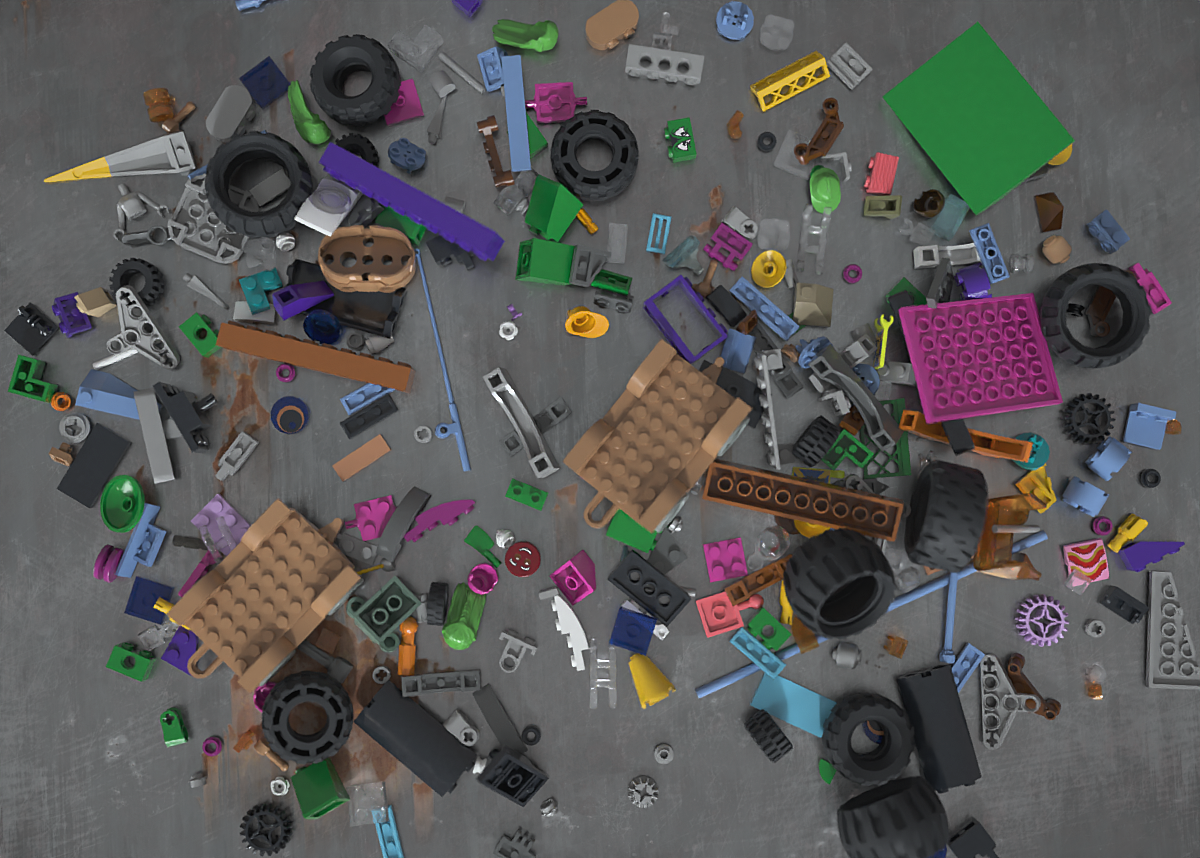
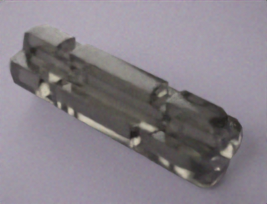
M174 535L172 544L178 547L201 548L207 551L211 548V541L209 539L201 540L200 538L187 536L183 538L180 535Z

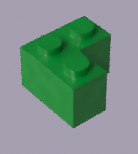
M18 354L7 392L51 403V398L57 393L59 385L41 380L45 361Z
M843 429L821 461L834 471L847 456L862 469L874 453Z

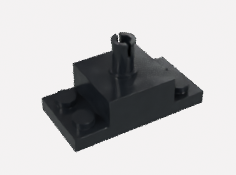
M704 360L699 371H704L712 363ZM723 367L717 385L735 399L739 398L752 408L747 415L750 418L747 426L755 429L764 412V408L760 405L759 395L762 394V390L757 387L756 383Z
M162 382L153 385L192 453L203 454L208 451L207 445L209 443L203 434L200 435V433L213 426L204 411L218 404L217 399H214L216 397L210 393L198 401L194 393L183 390L178 392L174 385L171 386Z
M506 745L501 751L494 749L489 753L488 758L491 762L476 778L480 784L522 807L530 801L549 779L545 773L535 768L525 756Z

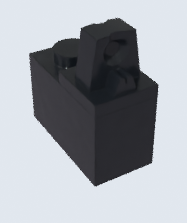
M441 235L426 242L437 265H447L455 257L459 263L464 262L467 270L474 267L470 257L474 256L471 250L467 252L455 242L451 243Z
M975 818L952 835L949 844H947L956 858H976L977 854L982 857L986 855L988 858H999L993 850L996 848V843Z

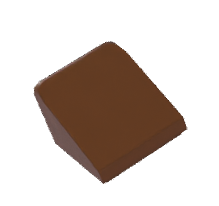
M753 310L736 327L737 331L747 335L758 324L756 310Z

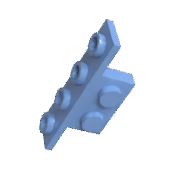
M145 503L142 517L133 529L115 575L131 578L137 562L152 567L167 532L153 525L161 508L160 506Z

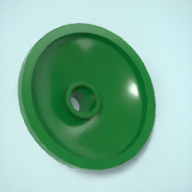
M118 475L108 482L102 493L100 502L102 520L108 529L118 533L128 532L137 525L145 507V496L142 486L133 476Z

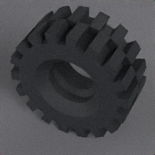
M349 133V136L344 134L341 140L338 138L335 140V145L350 153L357 152L363 160L379 167L377 164L379 162L378 152L367 137H363L358 133L357 135Z

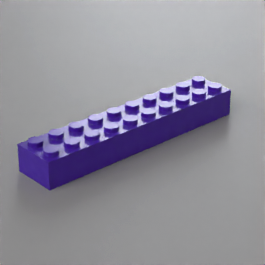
M332 142L329 143L319 160V163L324 166L323 170L330 174L331 177L345 182L346 185L355 190L358 189L362 194L371 199L373 197L385 207H391L395 212L409 217L416 224H422L426 229L435 234H440L447 241L455 242L467 252L471 250V252L484 261L487 258L494 261L505 242L492 229Z

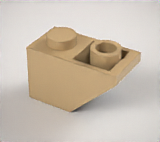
M102 287L75 296L78 302L76 303L78 309L82 313L97 318L117 306L108 290Z

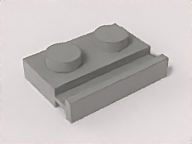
M847 43L826 61L827 66L851 90L873 70Z

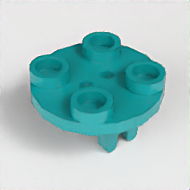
M1031 432L1023 433L1015 438L1033 443L1028 462L1012 460L1021 468L1035 471L1047 462L1050 450L1044 438Z

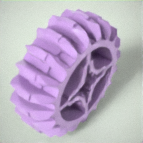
M1041 594L1040 598L1038 595H1033V600L1026 598L1028 604L1021 603L1024 609H1018L1017 612L1021 616L1015 618L1021 622L1016 627L1023 628L1019 634L1025 635V641L1031 640V644L1036 645L1038 643L1040 647H1043L1044 644L1051 646V640L1054 643H1058L1057 636L1063 638L1064 635L1061 632L1068 631L1064 624L1070 623L1068 620H1064L1069 615L1063 612L1066 607L1063 605L1059 606V600H1054L1053 596L1046 597L1045 594ZM1039 606V608H1037L1036 614L1030 616L1032 610ZM1047 606L1053 610L1055 618L1049 616ZM1040 618H1042V619L1045 618V619L1050 620V621H1045L1044 623H1043V622L1040 623L1039 621H1035V620H1040ZM1029 622L1035 624L1038 635L1032 632ZM1054 625L1053 629L1045 635L1048 632V628Z

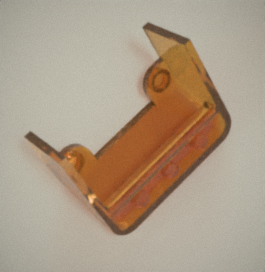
M1032 493L988 499L984 528L973 558L974 568L983 574L1011 580L1041 577L1042 573L1027 563L1017 560L1011 561L1014 533H994L992 527L994 525H1023L1028 520L1029 510L1047 508V504Z

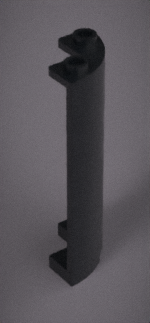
M295 259L291 265H288L286 271L288 283L285 287L324 281L334 293V296L299 314L312 317L315 312L326 311L335 317L339 325L391 338L397 324L398 314L402 309L406 289L400 288L392 293L380 291L343 292L326 280L320 265ZM323 315L324 320H330L328 315Z
M950 664L933 666L923 672L907 673L898 678L906 712L914 728V740L926 781L938 794L946 793L949 789L962 785H974L975 780L981 778L982 775Z
M390 680L382 686L353 721L441 797L447 792L451 794L458 785L455 783L464 771L469 772L475 765L473 760L477 754L464 745L455 735L451 734L409 696L403 697L402 691Z

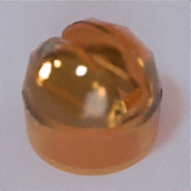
M1177 420L1168 421L1165 433L1170 435L1181 434V423Z
M1101 684L1091 685L1087 690L1088 696L1093 700H1102Z

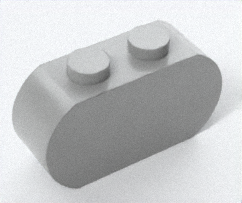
M231 85L226 87L206 119V127L209 133L222 143H228L234 135L240 134L242 136L245 132L246 124L254 118L256 113V102L253 96L242 86Z

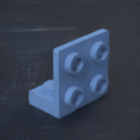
M1142 403L1130 404L1123 442L1160 450L1167 421L1174 420L1177 412Z

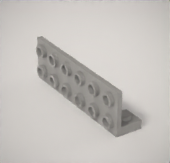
M777 348L757 351L754 362L755 367L759 370L757 384L762 390V394L759 395L760 405L764 408L762 423L767 429V432L764 433L765 443L769 447V451L766 452L767 461L776 470H780V464L794 463L795 459L792 454V443L777 445L768 370L783 368L781 349Z

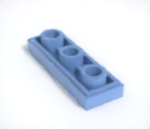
M989 223L969 230L983 268L987 273L989 283L993 284L1009 278V273ZM988 250L992 252V256L988 255Z

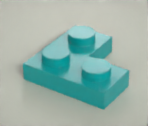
M276 267L239 279L252 315L271 309L265 292L283 286Z

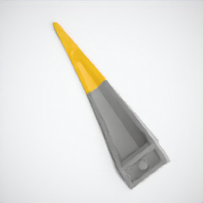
M185 130L163 134L46 178L44 182L125 175L178 173L195 169L196 164Z

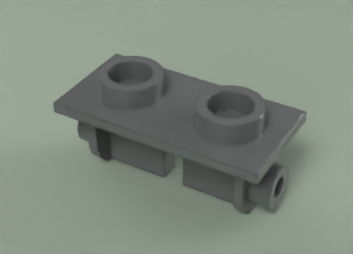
M597 288L593 304L603 308L608 307L620 312L630 313L634 296H631V293H628V296L617 293V296H613L612 291Z

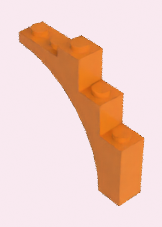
M903 410L899 429L927 440L939 441L950 445L941 422L927 423L925 414ZM967 428L975 446V449L971 451L989 457L1028 462L1033 443Z

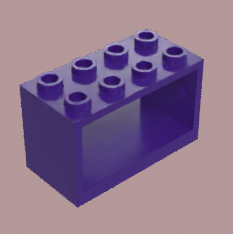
M679 275L643 303V308L676 350L677 354L692 365L728 337L726 334L728 331L722 323H717L713 310L710 307L708 309L703 304L704 299L700 293L693 291L691 281L687 277L683 278L682 275ZM676 286L681 288L718 337L715 342L709 346L707 345L695 357L654 304L660 298L667 296L668 292Z

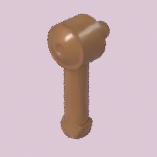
M190 101L186 103V106L173 119L169 118L163 123L162 129L168 134L180 131L179 123L195 109V104Z
M716 260L710 261L703 282L693 284L692 289L696 293L699 292L703 298H707L711 293L710 283L718 265Z
M261 738L254 745L258 754L266 755L282 771L288 770L289 764L271 750L266 739Z

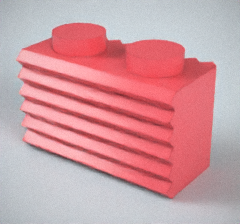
M877 152L874 157H870L868 168L871 171L870 175L866 176L864 187H867L866 193L879 196L891 195L899 160L898 156L895 157Z

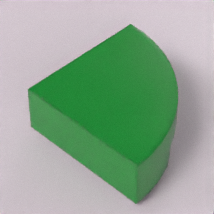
M820 757L818 762L819 773L822 779L830 785L836 770L830 762Z

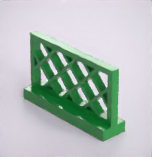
M905 398L879 401L882 406L893 404L894 412L891 416L894 415V420L899 425L903 410H906ZM863 424L860 428L861 443L866 447L870 442L876 445L864 433L866 424ZM904 431L896 444L897 450L892 456L885 450L883 451L890 457L884 466L874 459L881 451L879 448L878 452L863 467L864 479L911 475L907 431ZM865 437L869 440V441L866 443V445H865ZM896 454L898 456V461L894 458ZM893 459L898 464L899 472L890 473L885 467ZM872 461L881 467L877 474L868 475L867 466ZM882 470H885L887 472L884 474H880Z

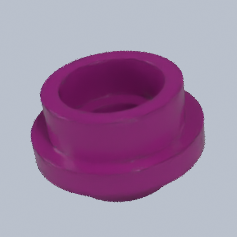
M850 264L845 267L843 277L849 283H856L862 278V269L856 264ZM854 271L855 277H851L849 272Z
M280 364L276 369V376L282 382H290L295 377V369L291 364ZM286 369L289 370L288 376L283 375V371Z
M1100 516L1094 520L1093 530L1096 534L1104 536L1112 531L1113 525L1109 518ZM1101 522H1103L1105 525L1103 529H1100L1099 527Z
M209 737L203 742L202 749L206 755L216 756L222 750V742L217 737ZM211 743L216 745L215 749L210 748Z

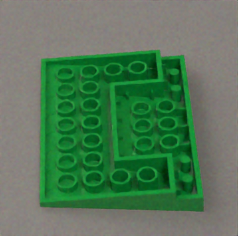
M976 22L882 96L977 216L991 205L996 204L1075 141L979 22Z

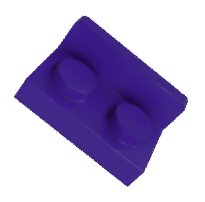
M78 292L57 297L54 299V305H52L54 315L58 316L61 321L59 323L62 334H66L67 338L72 337V334L92 328L87 314L82 313L76 306L78 302L75 296L78 295Z

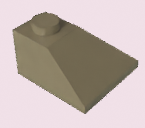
M797 282L794 292L792 320L797 325L831 327L834 289L818 284Z

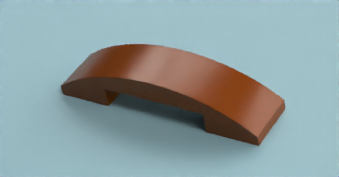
M789 554L724 588L732 606L783 580L786 563L793 555Z

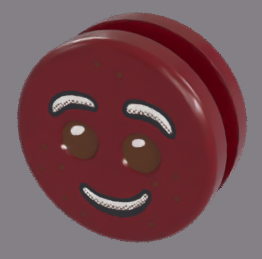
M527 541L514 543L505 554L507 569L517 577H528L534 574L541 563V555L538 548Z

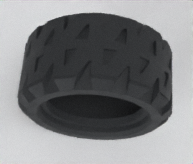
M933 460L922 470L909 504L911 512L906 519L904 546L910 562L958 573L971 561L982 535L988 504L987 483L979 469L942 460Z

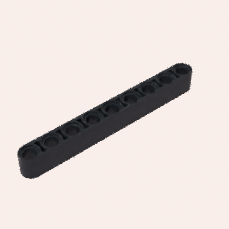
M907 290L888 297V302L904 339L905 335L898 310L902 307L914 306ZM963 418L940 421L955 456L975 449Z

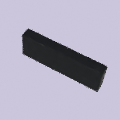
M387 394L340 422V425L347 437L352 439L396 413L399 409L391 395Z

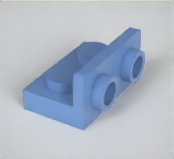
M493 47L477 54L486 91L491 92L504 86L501 57L509 56L505 49Z
M1107 209L1086 224L1091 235L1097 237L1101 242L1100 245L1103 250L1110 254L1116 252L1123 244L1130 240L1129 236Z

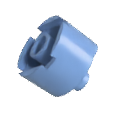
M1109 436L1097 446L1099 451L1095 452L1094 455L1091 454L1085 463L1093 472L1105 481H1108L1112 478L1110 475L1112 471L1117 473L1129 459V454L1132 451L1114 437L1111 438Z
M1073 476L1062 495V501L1076 508L1079 505L1080 511L1094 517L1100 512L1109 494Z

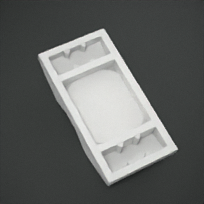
M328 174L321 180L315 192L303 203L295 220L331 236L361 198L362 193L358 189L355 190L346 185L345 182L338 181Z

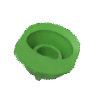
M829 168L816 170L810 179L811 202L815 210L820 213L832 212L840 203L839 178L834 170Z

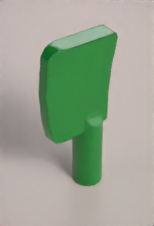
M474 526L464 539V542L476 549L498 568L502 562L489 551L494 546V542L479 526Z

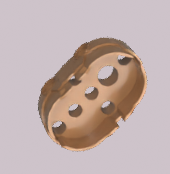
M363 225L339 227L331 236L326 235L322 239L318 251L319 264L326 280L343 292L380 291L392 293L407 285L416 271L415 252L409 239L401 231L389 227L369 225L370 228H364ZM367 242L374 243L371 247L364 246ZM346 258L357 260L356 264L352 267L342 266V262ZM329 259L334 260L332 264H325ZM367 260L373 261L370 265H365L364 262ZM387 260L392 261L390 265L383 264Z

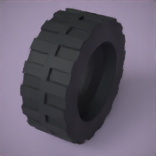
M431 583L427 606V625H444L448 603V583Z

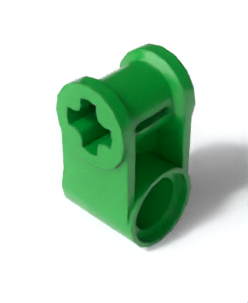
M176 707L167 709L160 716L166 746L171 747L188 742V731L185 727L181 710ZM168 715L174 716V720L168 719Z

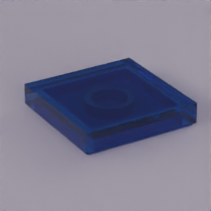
M270 56L239 78L262 110L288 92V86L291 85Z
M136 576L124 613L160 625L163 624L166 613L153 607L159 597L170 602L174 587Z
M620 607L609 644L646 656L657 618Z

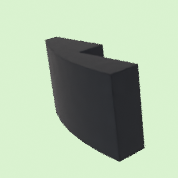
M719 285L707 296L714 309L722 314L730 327H735L747 316L739 303L722 285Z

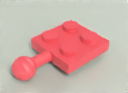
M723 591L695 600L706 636L709 638L743 627L744 624L739 611L750 607L760 609L764 604V599L761 595L754 594L750 596L749 600L732 606L726 592Z

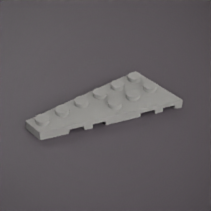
M1149 571L1146 687L1200 690V666H1198L1195 658V649L1188 626L1183 618L1184 613L1178 601V593L1172 573Z

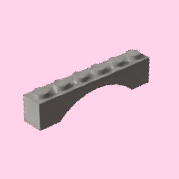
M498 367L485 375L483 379L515 427L526 451L528 461L537 478H545L560 469L507 370Z

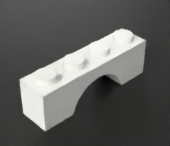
M974 243L957 246H918L913 250L915 269L937 267L942 258H950L951 266L972 265L981 262ZM988 250V255L992 256V252Z

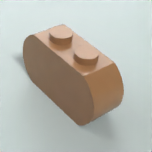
M617 0L590 17L586 22V39L588 43L595 49L605 50L608 47L610 49L614 48L622 38L631 37L637 29L639 12L636 5L630 0Z

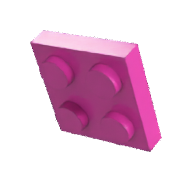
M741 537L703 544L710 582L748 575Z

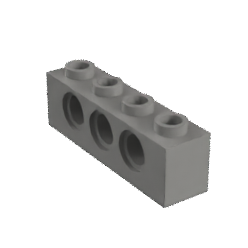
M629 44L625 72H629V75L640 76L642 74L647 75L651 79L661 77L666 78L670 82L680 80L685 81L686 84L695 85L700 83L704 56ZM646 59L649 60L651 64L649 66H643L640 62ZM665 62L669 65V68L662 69L659 64ZM684 65L688 70L681 72L678 67Z

